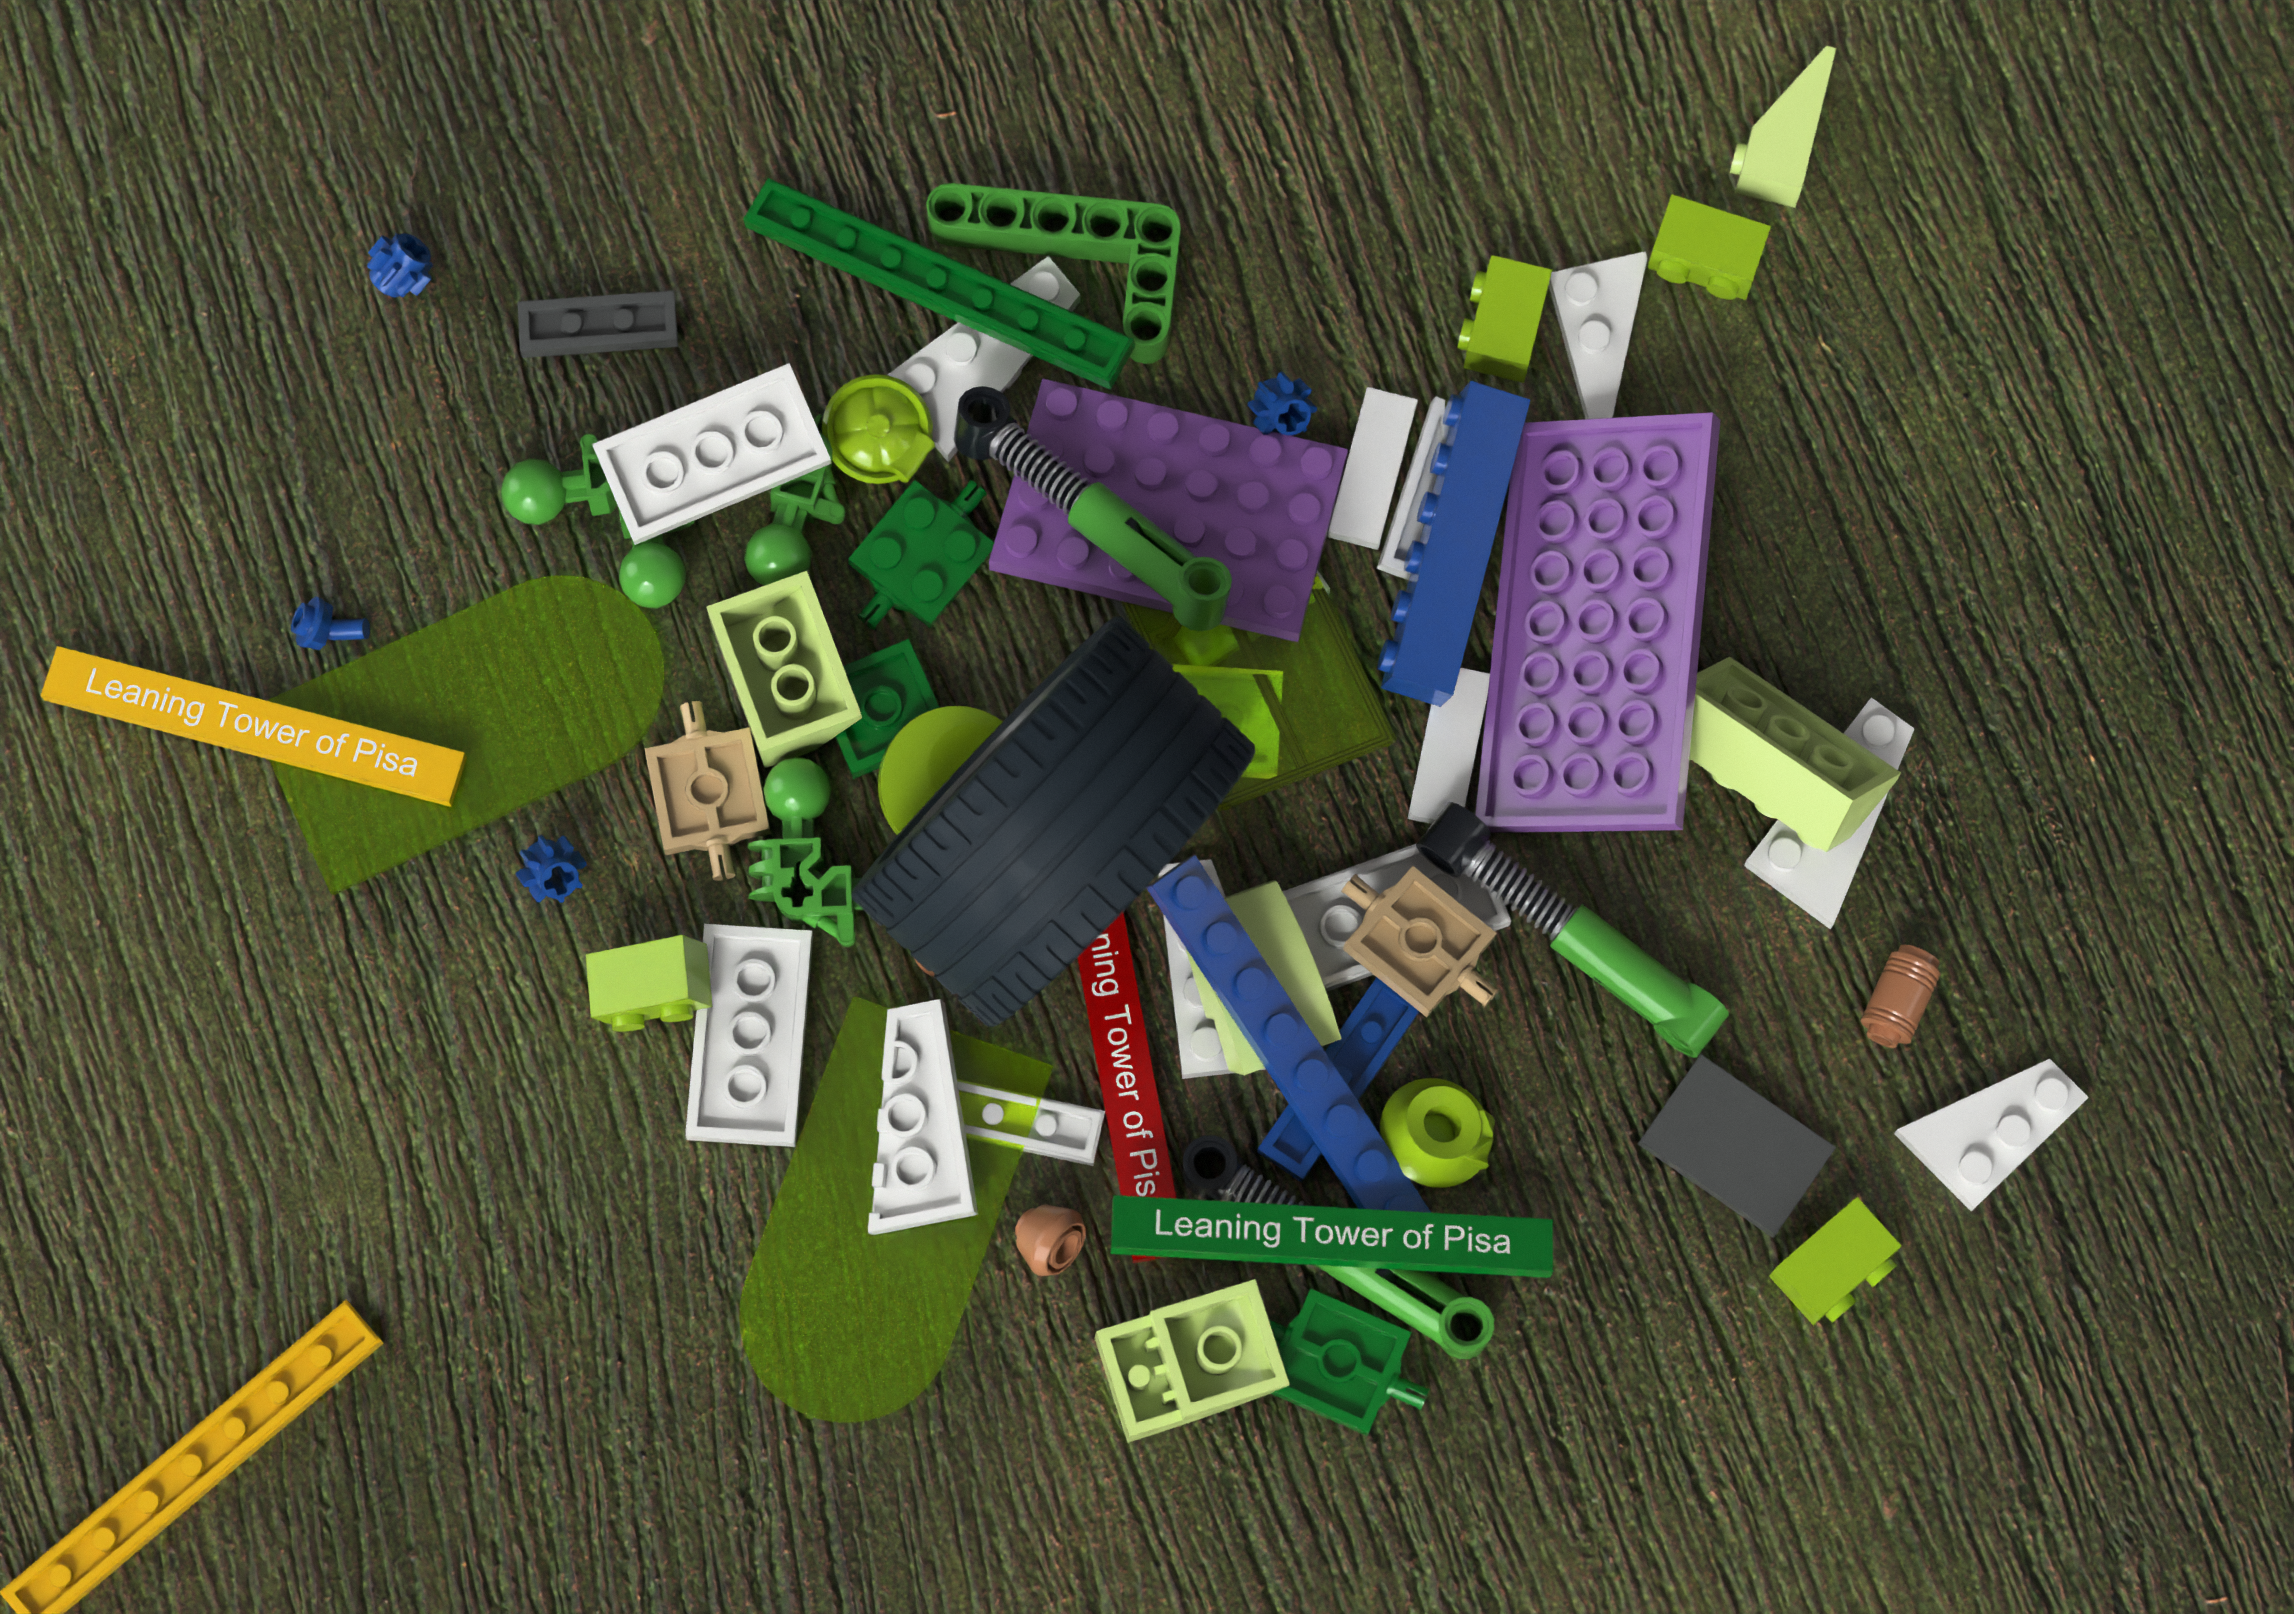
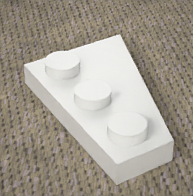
M2048 1059L1897 1129L1894 1134L1970 1211H1973L2089 1097L2051 1059Z

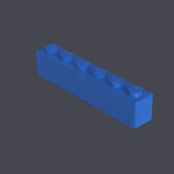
M1470 381L1459 395L1452 394L1450 396L1443 416V424L1450 426L1446 443H1438L1430 465V473L1437 475L1433 492H1425L1417 514V522L1424 524L1420 541H1412L1404 563V571L1411 573L1407 590H1399L1391 612V620L1398 622L1393 641L1389 639L1385 641L1378 661L1377 669L1384 671L1381 689L1439 707L1453 696L1530 399L1474 381Z

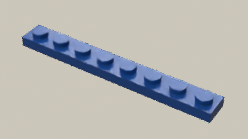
M1196 855L1188 857L1148 885L1146 888L1358 1209L1431 1213L1409 1178L1403 1174L1398 1161Z

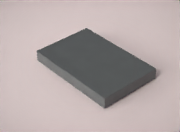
M1701 1054L1638 1143L1642 1148L1772 1238L1780 1230L1836 1148Z

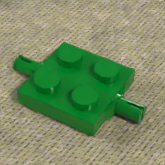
M914 480L848 558V564L868 579L876 592L875 596L857 615L863 623L867 621L869 628L875 630L876 626L892 607L911 613L928 628H931L989 559L994 542L975 528L968 517L987 495L981 486L977 489V483L970 480L956 499L950 503L936 497Z
M1311 1288L1300 1313L1289 1323L1288 1327L1269 1319L1289 1381V1386L1270 1394L1366 1436L1370 1432L1379 1409L1390 1397L1419 1408V1410L1422 1409L1430 1388H1425L1400 1377L1401 1357L1412 1332Z

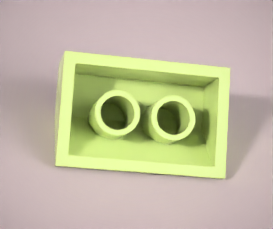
M807 571L706 607L713 631L764 768L776 765L783 760L815 751L862 718Z

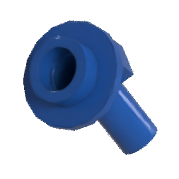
M316 596L308 604L301 603L298 606L292 619L291 632L296 634V644L298 646L320 650L326 645L327 639H368L370 635L369 621L367 618L332 619L333 606Z

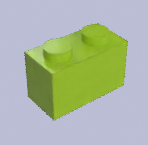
M1671 194L1652 250L1648 269L1657 271L1661 278L1672 283L1682 284L1688 281L1704 286L1710 294L1718 298L1732 300L1737 297L1746 300L1771 226Z
M1491 255L1487 273L1476 271L1469 301L1479 303L1475 320L1464 319L1457 347L1467 351L1464 369L1522 383L1525 382L1552 269Z
M678 935L585 954L591 1018L611 1024L613 1031L627 1032L640 1030L645 1027V1020L660 1017L661 1021L664 1022L686 1021L693 1018V1011L713 1007L706 943L685 935Z
M1856 1197L1781 1262L1769 1277L1813 1326L1825 1315L1833 1323L1857 1302L1850 1293L1866 1280L1874 1287L1897 1267L1891 1257L1902 1246L1862 1201Z

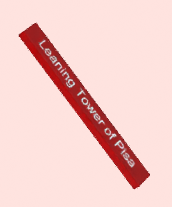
M1122 912L1077 957L1120 1195L1177 1199L1124 912ZM1132 1255L1133 1263L1167 1258Z

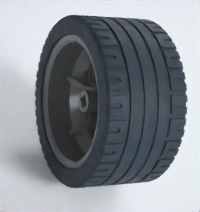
M1119 616L1110 619L1084 641L997 727L901 830L867 870L851 893L852 899L880 926L885 925L887 927L886 932L903 948H908L910 955L927 971H933L935 973L934 977L952 994H958V1000L986 1026H997L1021 1009L1064 971L1114 922L1204 824L1245 772L1256 752L1252 741L1228 718H1221L1222 713L1204 695H1199L1197 689L1180 672H1175L1173 666L1156 649L1151 650L1148 648L1149 643Z

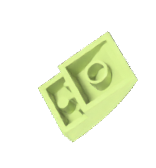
M1272 880L1224 897L1320 1045L1324 1046L1342 1039L1312 953L1278 882ZM1186 949L1206 1018L1214 1020L1229 1071L1247 1075L1265 1068Z
M1256 1279L1150 1311L1147 1316L1098 1330L1095 1334L1096 1345L1127 1443L1202 1419L1289 1386Z

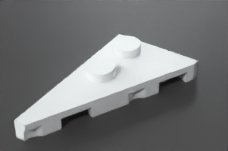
M1646 251L1551 273L1549 289L1585 419L1613 417L1647 263Z
M1436 396L1430 403L1377 566L1379 570L1409 580L1411 575L1410 572L1404 571L1407 552L1413 540L1420 541L1424 526L1423 523L1417 522L1418 510L1425 492H1433L1437 477L1436 474L1430 473L1431 461L1438 443H1446L1450 426L1443 424L1445 400Z

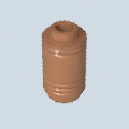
M1900 945L1898 951L1890 953L1886 966L1861 1018V1023L1868 1029L1866 1034L1868 1038L1888 1048H1896L1898 1043H1911L1912 1036L1915 1034V1030L1920 1023L1934 987L1941 975L1938 970L1940 961L1935 956L1911 945Z

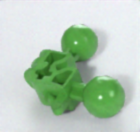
M821 414L817 415L814 419L819 433L821 432L823 415ZM821 433L820 435L830 456L831 464L772 488L770 493L771 512H775L773 522L757 530L745 547L744 561L747 570L755 581L763 586L808 571L811 566L812 553L808 541L802 535L806 522L814 524L815 518L833 524H840L845 519V507L839 503L834 489L836 482L832 473V447L830 441Z
M586 434L580 440L584 467L581 470L560 472L546 460L533 458L514 464L502 482L501 499L505 509L522 523L541 525L554 520L564 508L565 503L586 500L589 502L592 516L610 514L617 506V502L592 445L598 442L597 437L593 434ZM619 509V517L624 539L631 538V535L628 531V528ZM695 520L665 533L686 529L693 525ZM663 534L634 545L632 540L633 548L624 557L619 567L618 580L622 591L631 601L641 607L658 609L672 603L685 584L686 569L682 558L672 548L664 544Z
M793 757L783 760L772 768L765 779L763 790L767 807L775 817L782 820V839L759 840L748 844V849L761 854V861L749 866L748 875L762 880V888L749 893V899L762 902H776L779 910L787 920L795 924H809L815 929L819 927L837 938L843 947H851L856 942V910H863L852 899L851 893L861 878H855L851 865L831 866L824 875L819 873L825 867V846L821 837H815L814 819L824 812L830 802L832 788L829 776L822 766L811 759ZM798 862L801 863L799 865L800 878L808 894L813 895L805 897L801 907H795L791 898L787 897L795 895L797 891L796 886H799Z

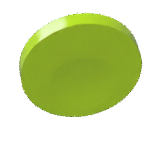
M946 706L919 715L894 736L880 764L878 795L883 814L896 835L901 832L941 786L1003 722L1002 720L977 708Z

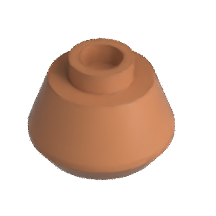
M1047 1204L1041 1205L1036 1209H1028L1020 1217L1015 1228L1017 1236L1016 1246L1036 1275H1057L1072 1264L1082 1249L1086 1237V1228L1082 1215L1073 1209Z

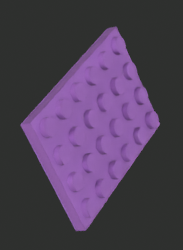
M1042 379L1026 433L1031 435V441L1037 439L1038 446L1045 445V452L1051 450L1052 457L1059 456V463L1065 461L1067 463L1066 468L1073 467L1074 473H1081V479H1088V484L1103 483L1197 557H1210L1222 562L1230 571L1232 583L1221 625L1299 642L1344 472L1348 449L1276 432L1264 435L1255 427ZM1014 475L990 555L989 570L1173 613V605L1069 525V515H1065L1063 509L1059 510L1056 504L1049 502V498L1045 499L1042 497V493H1037L1035 487L1031 488L1028 486V482L1021 481V476L1017 477Z

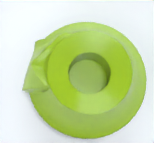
M874 374L861 376L849 381L832 396L823 415L822 434L830 441L832 461L844 473L862 482L885 484L899 480L907 483L926 459L929 452L935 448V443L932 439L933 423L926 402L912 386L892 376Z
M1424 1078L1403 1085L1389 1098L1381 1115L1380 1136L1398 1161L1403 1174L1407 1178L1429 1187H1452L1466 1182L1478 1173L1479 1170L1489 1167L1488 1156L1493 1142L1495 1119L1482 1108L1481 1104L1471 1093L1461 1086L1443 1079Z

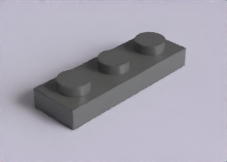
M674 290L518 302L519 342L522 358L679 347L677 306Z

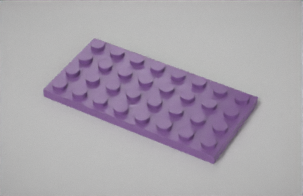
M1713 412L1524 423L1510 476L1475 814L1489 828L1491 833L1683 830L1720 419Z

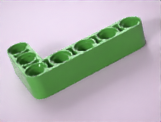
M956 183L942 184L934 188L929 194L926 202L929 231L932 237L941 244L955 247L1129 264L1123 314V334L1134 339L1135 348L1130 358L1136 362L1147 364L1160 360L1167 353L1170 343L1181 231L1180 219L1170 207L1156 203ZM947 208L959 209L964 213L955 221H945L938 217V214ZM998 213L1010 214L1015 218L1011 224L1002 227L993 225L989 221ZM1051 218L1061 219L1067 224L1062 230L1057 232H1050L1041 227L1044 221ZM1104 223L1114 225L1118 229L1116 234L1110 237L1098 236L1092 230ZM1158 228L1165 230L1170 235L1168 239L1162 242H1153L1144 236L1147 231ZM1147 277H1156L1162 280L1165 285L1157 291H1148L1140 287L1139 282ZM1147 325L1159 331L1158 336L1151 340L1138 339L1133 334L1136 328Z

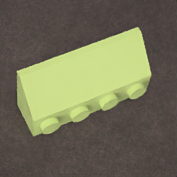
M1728 657L1697 673L1689 760H1693L1709 771L1712 778L1718 784L1729 789H1735L1754 802L1756 809L1765 816L1778 819L1796 831L1798 837L1805 844L1828 852L1851 838L1898 780L1901 774L1900 771L1733 658Z

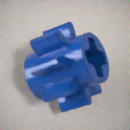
M396 233L391 240L382 235L368 252L372 257L367 264V268L371 269L369 277L374 286L387 296H400L404 298L409 291L418 296L432 279L428 274L429 270L433 267V264L429 262L431 260L430 251L421 240L413 235Z
M1279 372L1277 378L1257 383L1258 388L1255 392L1254 400L1248 402L1247 406L1257 415L1253 424L1264 435L1276 432L1291 436L1301 431H1307L1306 426L1310 421L1311 413L1316 412L1317 407L1307 398L1312 390L1301 378L1292 382L1283 372Z
M540 835L537 842L533 843L527 850L519 852L524 859L526 868L517 871L516 876L524 887H529V892L536 902L540 903L548 896L563 903L564 898L570 895L575 888H582L583 886L579 880L577 870L583 869L587 863L579 851H573V845L564 835L557 842L545 839L543 835Z

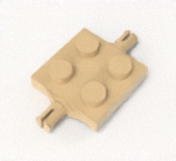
M692 701L695 722L692 720L689 703L680 705L686 735L681 736L672 743L644 749L665 855L695 849L708 851L713 873L712 878L715 881L723 880L720 865L721 859L723 860L726 878L730 879L736 875L729 846H733L744 839L769 835L771 831L750 727L724 733L707 731L702 708L703 703L701 701Z
M1412 866L1396 885L1384 890L1381 894L1365 883L1357 874L1352 876L1351 880L1346 883L1341 892L1365 909L1366 913L1362 924L1345 942L1343 950L1425 1017L1429 1016L1446 995L1456 991L1459 987L1480 1002L1483 1007H1486L1490 1000L1494 998L1499 989L1494 987L1474 969L1479 956L1491 944L1497 933L1418 869Z

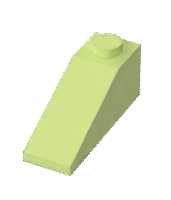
M1826 46L1752 127L1747 145L1737 142L1730 173L1739 175L1735 190L1736 194L1793 208L1796 207L1802 190L1836 48Z

